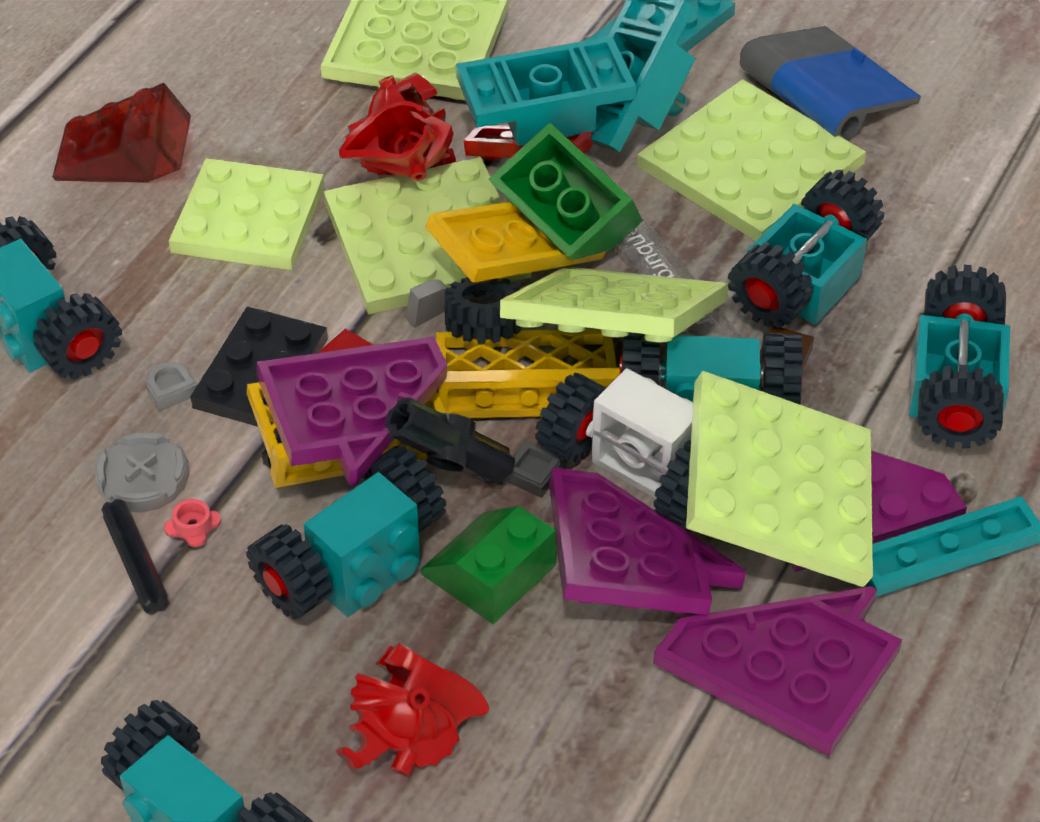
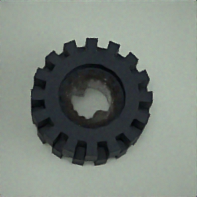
M466 277L461 279V284L455 281L450 284L451 288H446L444 294L445 325L447 332H452L453 337L459 338L463 336V341L471 342L474 338L477 339V343L485 344V339H491L493 343L500 342V337L508 340L513 338V333L518 334L521 331V327L516 325L515 319L500 318V300L519 291L520 286L518 284L510 285V280L505 278L501 281L492 279L473 283Z

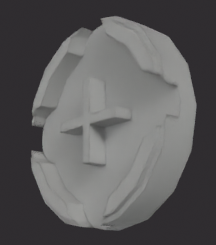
M149 432L129 434L115 440V446L111 447L108 451L105 448L99 454L94 467L98 492L106 502H113L115 499H122L126 502L130 512L140 513L159 509L174 501L184 490L189 476L184 450L179 445L177 447L171 443L169 437Z

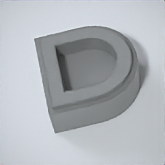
M429 280L410 289L406 319L414 328L445 311L444 294L447 287L441 280Z
M175 362L156 365L146 376L148 395L158 411L191 399L190 396L198 385L189 370L184 365Z

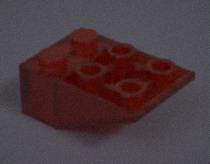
M161 83L152 88L140 89L133 96L121 101L109 102L101 107V109L85 116H76L66 123L52 177L55 181L148 183L178 171L182 165L191 115L167 85Z

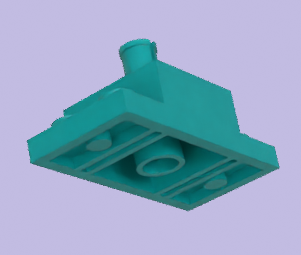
M626 0L608 37H613L637 86L636 99L597 106L596 131L592 132L593 144L620 152L629 138L635 123L659 130L667 114L669 116H676L683 111V108L675 104L674 100L682 105H686V97L679 91L696 58L676 44L695 8L686 0Z
M612 36L456 64V77L476 127L494 126L507 122L517 146L527 144L549 123L556 127L565 137L588 131L594 132L596 131L597 106L636 99L637 86Z

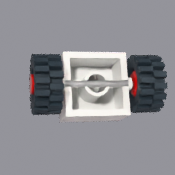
M628 368L607 388L580 373H574L573 376L570 374L565 377V383L560 382L556 386L557 392L555 395L552 393L547 398V401H549L547 408L543 407L540 412L543 418L536 424V429L539 430L535 434V439L538 440L537 444L570 463L580 461L581 456L586 457L591 446L592 463L655 498L653 501V506L656 508L655 511L686 529L693 402L677 396L657 385L653 380L642 377Z

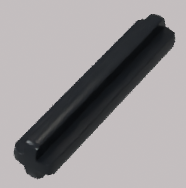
M122 499L106 502L101 509L103 519L144 612L153 615L157 611H164L169 606L168 595L126 502Z

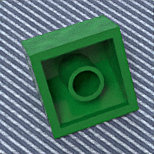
M521 506L486 511L421 568V575L494 624L556 566V530Z

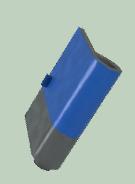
M826 26L761 36L748 41L740 52L739 63L745 72L794 110L815 121L834 137L839 135L847 141L851 140L859 132L868 113L917 104L921 99L919 94Z

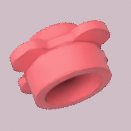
M187 499L174 507L172 520H168L165 523L164 529L167 536L180 537L187 541L189 546L199 547L205 544L207 534L213 528L220 526L221 517L218 512L210 511L205 502L198 499Z

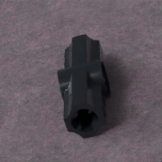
M410 397L399 399L397 404L388 411L385 427L389 429L390 437L426 454L425 461L435 468L445 471L463 472L489 486L502 485L504 479L513 471L515 458L511 456L510 449L475 431L476 423L470 418L458 414L440 413Z

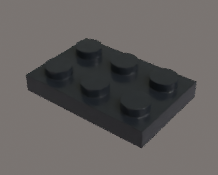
M247 306L191 394L192 408L258 427L247 396V384L259 382L257 378V362L318 353L328 340L327 327ZM265 397L262 398L264 405L268 406Z

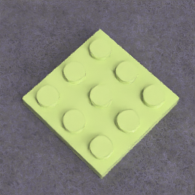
M205 158L169 239L170 252L292 270L325 187L324 174Z

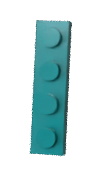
M1020 496L872 544L873 577L866 584V587L871 586L877 589V597L1040 543V521L1024 498Z

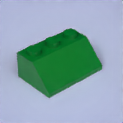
M551 123L547 124L488 178L490 183L571 261L612 250L643 222L633 199Z

